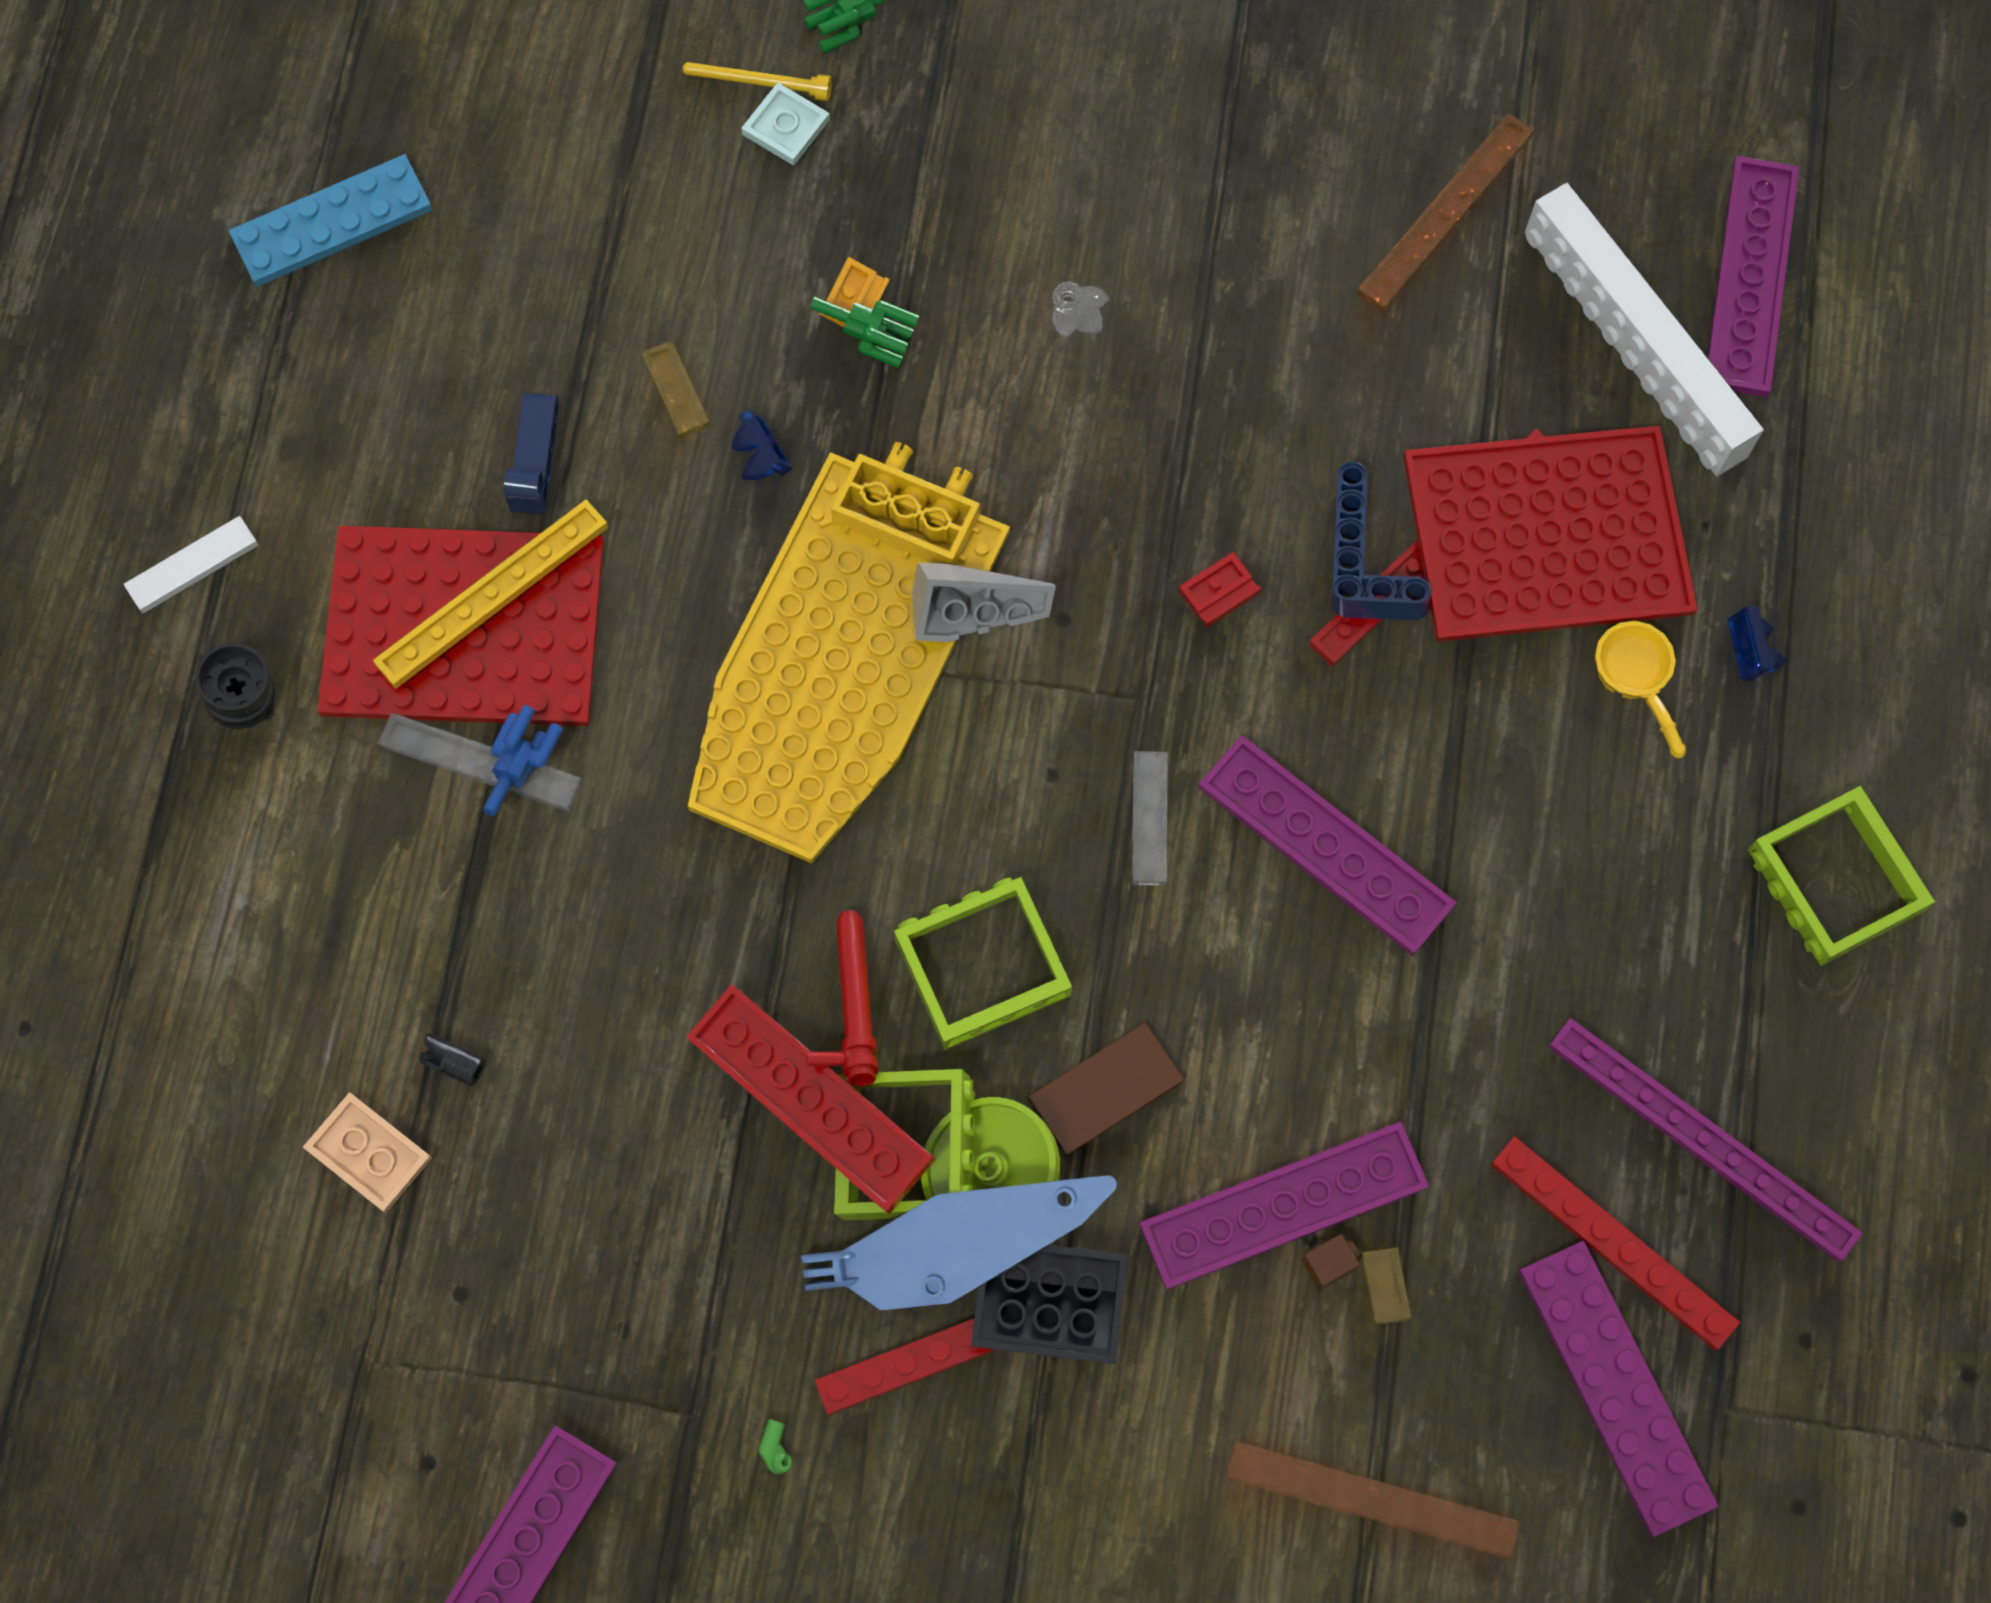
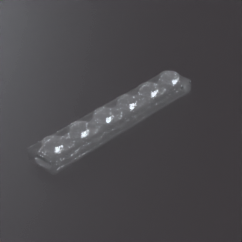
M391 713L378 742L380 747L492 786L496 785L498 780L495 778L492 769L498 757L492 755L490 746ZM546 765L542 768L532 766V771L528 774L522 787L510 786L508 790L509 792L569 812L582 781L578 776Z

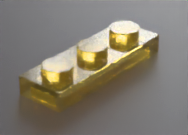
M672 340L643 351V360L679 439L709 428L708 418Z

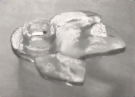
M1073 282L1061 283L1054 289L1052 294V302L1055 307L1052 314L1054 328L1064 338L1072 335L1075 329L1086 334L1100 333L1103 327V319L1098 308L1107 304L1110 300L1109 296L1097 286L1079 287ZM1066 296H1070L1074 300L1071 302H1066L1063 300V298Z

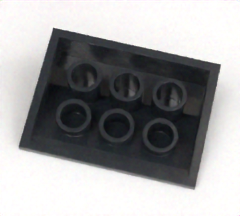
M1053 1245L1043 1247L978 1286L971 1347L1116 1364L1128 1255Z

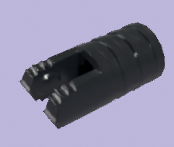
M426 1033L424 1045L441 1055H436L431 1051L421 1052L418 1062L470 1087L474 1086L484 1070L486 1059L434 1034Z

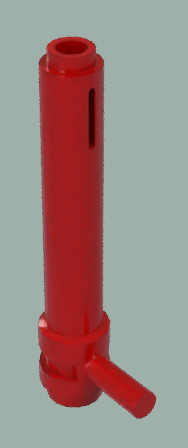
M850 910L842 912L836 920L844 1039L841 1043L842 1051L807 1052L806 1063L807 1066L843 1065V1074L847 1078L848 1083L852 1086L862 1087L875 1082L879 1067L878 1060L875 1057L877 1055V1042L872 1036L864 921L858 912Z

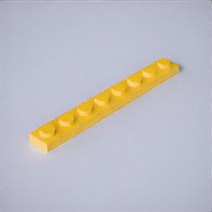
M587 499L376 657L373 660L375 666L392 686L397 689L608 528L607 522Z

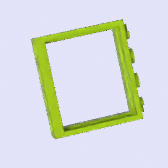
M1861 786L1762 836L1748 849L1755 861L1754 868L1763 873L1768 881V889L1775 900H1780L1787 911L1786 917L1789 924L1795 930H1799L1805 940L1804 944L1807 952L1813 953L1820 966L1920 915L1935 903ZM1844 809L1906 906L1833 944L1772 846Z
M1021 877L1012 880V878L1002 879L995 883L993 889L982 894L980 891L971 892L961 899L962 902L951 907L948 904L938 906L930 912L929 916L920 920L917 918L907 919L898 925L899 929L894 930L896 944L944 1050L1071 996L1072 985ZM1016 896L1055 980L948 1025L910 940Z
M963 1069L878 1072L873 1084L862 1087L852 1086L861 1094L862 1088L951 1085L949 1193L973 1190L972 1185H969V1171H973L974 1154L972 1149H969V1136H973L975 1131L974 1117L970 1114V1101H974L975 1092L973 1091V1080H970V1076ZM839 1074V1076L848 1083L847 1078L844 1076V1074ZM836 1169L834 1214L844 1221L897 1219L927 1201H900L895 1209L888 1214L875 1202L858 1203L859 1188Z

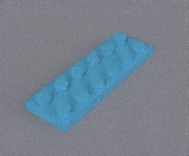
M404 154L229 230V233L255 286L258 287L433 210Z

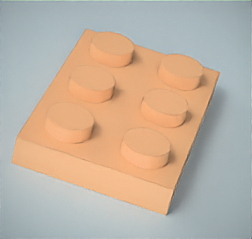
M350 1092L303 1146L307 1152L385 1214L432 1159L429 1154Z

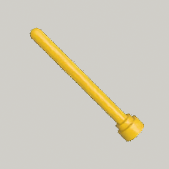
M690 62L685 63L682 67L683 72L691 76L774 87L778 82L790 90L809 92L810 96H815V100L829 101L832 90V76L818 74L817 77H811L810 80Z

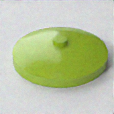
M986 1097L970 1101V1114L973 1115L975 1122L974 1135L969 1136V1149H972L974 1154L973 1171H969V1185H972L973 1190L1059 1180L1060 1156L1057 1143L1051 1130L1042 1118L1023 1104L1007 1098ZM951 1112L935 1127L925 1146V1150L936 1158L921 1176L926 1200L937 1194L949 1193Z

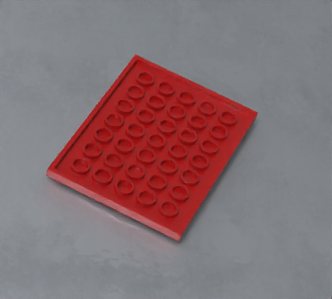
M1660 426L1404 451L1402 456L1425 580L1431 588L1429 606L1436 642L1690 616L1698 611Z
M338 526L318 714L320 717L504 723L509 713L518 715L523 705H527L535 710L529 724L589 726L604 549L603 535H598L395 689L375 666L373 660L541 533Z

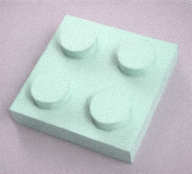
M777 82L741 128L742 135L794 166L829 122L830 114Z

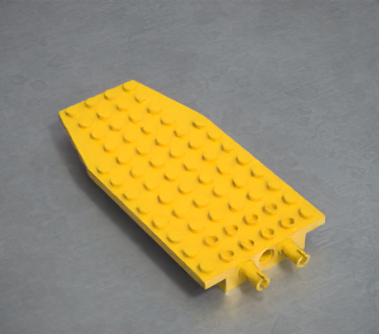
M900 442L894 443L885 464L862 454H859L855 462L831 452L829 453L716 676L705 734L703 735L700 747V757L688 802L689 811L809 863H813L900 760L958 641H916L912 590L918 562L952 564L991 572L1010 533V526L981 515L980 503L963 497L973 478V475L965 469L961 475L962 468L954 467L945 489L903 472L910 456L913 454V450L907 445H904L901 450L902 443Z

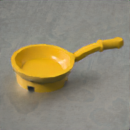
M1630 621L1611 627L1598 641L1595 660L1600 680L1606 689L1612 693L1616 691L1622 694L1624 698H1644L1661 727L1660 731L1665 736L1671 755L1675 758L1684 757L1686 747L1677 732L1676 723L1672 721L1665 706L1656 696L1673 676L1676 662L1673 646L1664 633L1650 624Z

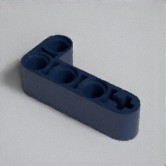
M524 393L513 469H507L504 482V494L510 512L545 514L559 415L558 395Z

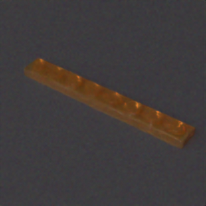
M1508 113L1361 284L1357 295L1383 312L1528 142L1534 130Z
M1235 1442L1226 1479L1508 1559L1513 1556L1520 1521L1255 1446Z

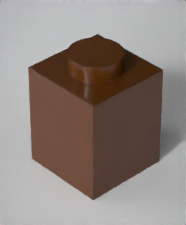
M1340 1234L1304 1254L1301 1261L1318 1291H1321L1355 1272L1360 1266L1357 1260L1361 1257L1355 1244L1351 1240L1346 1241L1343 1235Z

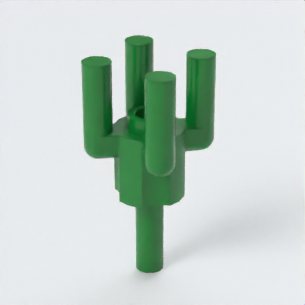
M803 0V5L807 12L834 1V5L805 17L804 23L808 30L817 26L822 37L844 27V31L818 42L819 48L824 54L857 39L860 36L858 24L875 17L876 11L874 6L887 0Z
M814 296L810 306L812 310L846 323L843 333L860 339L858 349L862 354L896 368H899L903 356L873 343L904 355L908 342L888 335L885 331L909 341L914 329L888 319L884 315L914 328L919 318V315L883 300L876 301L873 309L854 302L851 311Z

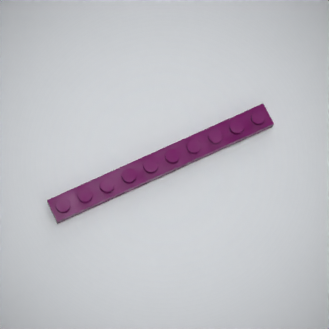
M1570 1018L1548 1048L1838 1263L1844 1260L1861 1236L1862 1232L1573 1019Z

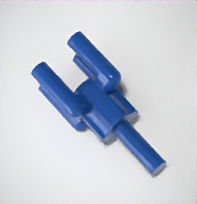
M523 705L518 715L509 713L491 747L492 755L498 757L492 769L498 781L483 808V811L490 816L497 814L510 786L522 787L528 774L532 772L534 767L542 768L546 765L563 732L561 726L551 724L547 733L537 731L531 744L523 740L522 737L535 713V710L530 706Z

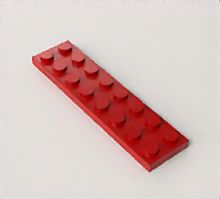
M733 984L728 987L686 1037L888 1214L895 1209L936 1160V1158L830 1067L807 1066L806 1053L811 1051Z

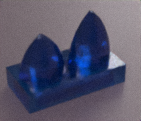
M749 409L740 415L739 418L742 425L734 436L731 448L737 451L758 449L747 462L742 479L757 480L765 478L774 472L783 476L793 468L763 417Z
M1746 606L1727 619L1742 681H1753L1764 673L1773 672L1783 666L1787 659L1776 650L1767 646L1766 639L1771 635L1774 628L1765 619L1760 617L1758 606Z

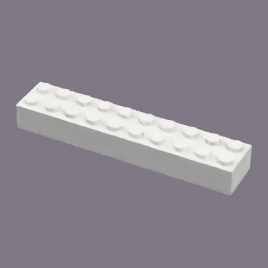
M1565 183L1536 200L1525 230L1528 243L1533 248L1539 250L1545 258L1547 267L1552 272H1556L1563 281L1568 294L1573 297L1575 296L1583 306L1586 317L1598 325L1605 341L1609 345H1613L1620 353L1624 365L1634 371L1640 379L1645 392L1650 395L1652 394L1660 404L1663 415L1675 423L1682 439L1687 444H1691L1697 451L1704 467L1711 469L1717 477L1748 458L1764 429L1570 185Z

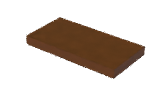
M1143 1023L1028 1096V1099L1040 1118L1051 1130L1066 1157H1068L1182 1084L1184 1079L1147 1024Z

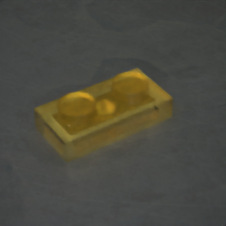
M1398 1247L1363 1252L1361 1259L1374 1326L1410 1320L1411 1313Z

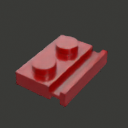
M1234 552L1180 585L1178 592L1196 616L1200 617L1204 623L1203 625L1208 628L1258 596L1261 588L1252 580L1253 577Z

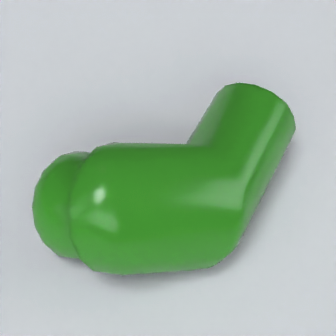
M768 1419L759 1446V1454L771 1472L775 1474L786 1473L792 1466V1459L790 1455L786 1454L780 1444L785 1424Z

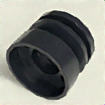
M236 643L220 645L206 653L198 664L195 676L197 690L206 710L214 721L227 728H249L266 719L273 709L276 697L274 683L266 662L254 649L247 645ZM240 688L242 694L236 696L234 691Z

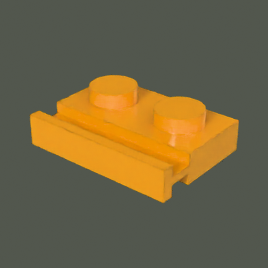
M848 257L826 301L851 311L854 302L873 309L876 301L880 300L890 279L887 277L882 278L876 274V271ZM819 313L823 317L845 327L846 323Z

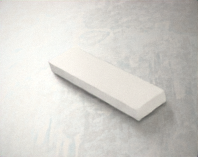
M238 516L124 583V586L142 614L259 545L242 518Z

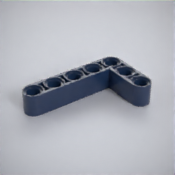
M1347 462L1339 468L1337 475L1332 609L1339 616L1349 618L1419 620L1425 617L1429 610L1431 588L1426 580L1419 577L1364 575L1367 470L1358 462ZM1349 537H1350V538H1354V540H1346V539H1344V538H1349ZM1344 566H1352L1354 568L1347 569ZM1349 594L1352 595V597L1347 598L1343 597L1342 595ZM1376 596H1385L1386 598L1379 599ZM1410 597H1417L1420 600H1411Z

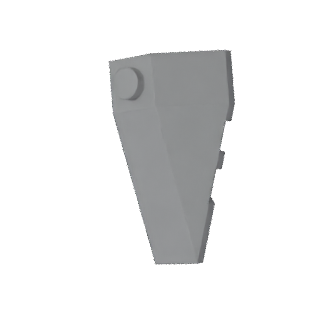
M918 562L912 590L916 641L951 642L959 640L961 635L973 632L983 634L989 632V628L1005 624L1015 626L1047 618L1050 616L1056 586L1053 583L952 564Z

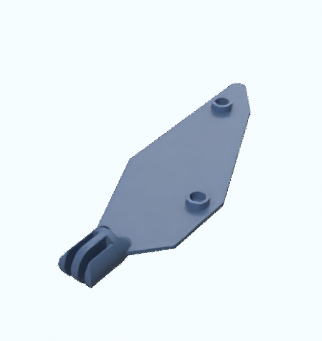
M1105 1175L937 1194L843 1251L801 1255L802 1263L833 1260V1265L817 1266L802 1270L804 1278L834 1275L833 1280L814 1281L804 1284L805 1291L848 1287L879 1310L951 1303L1082 1225L1115 1191L1117 1182L1114 1177ZM1063 1192H1067L1071 1196V1203L1069 1205L1061 1201V1194Z

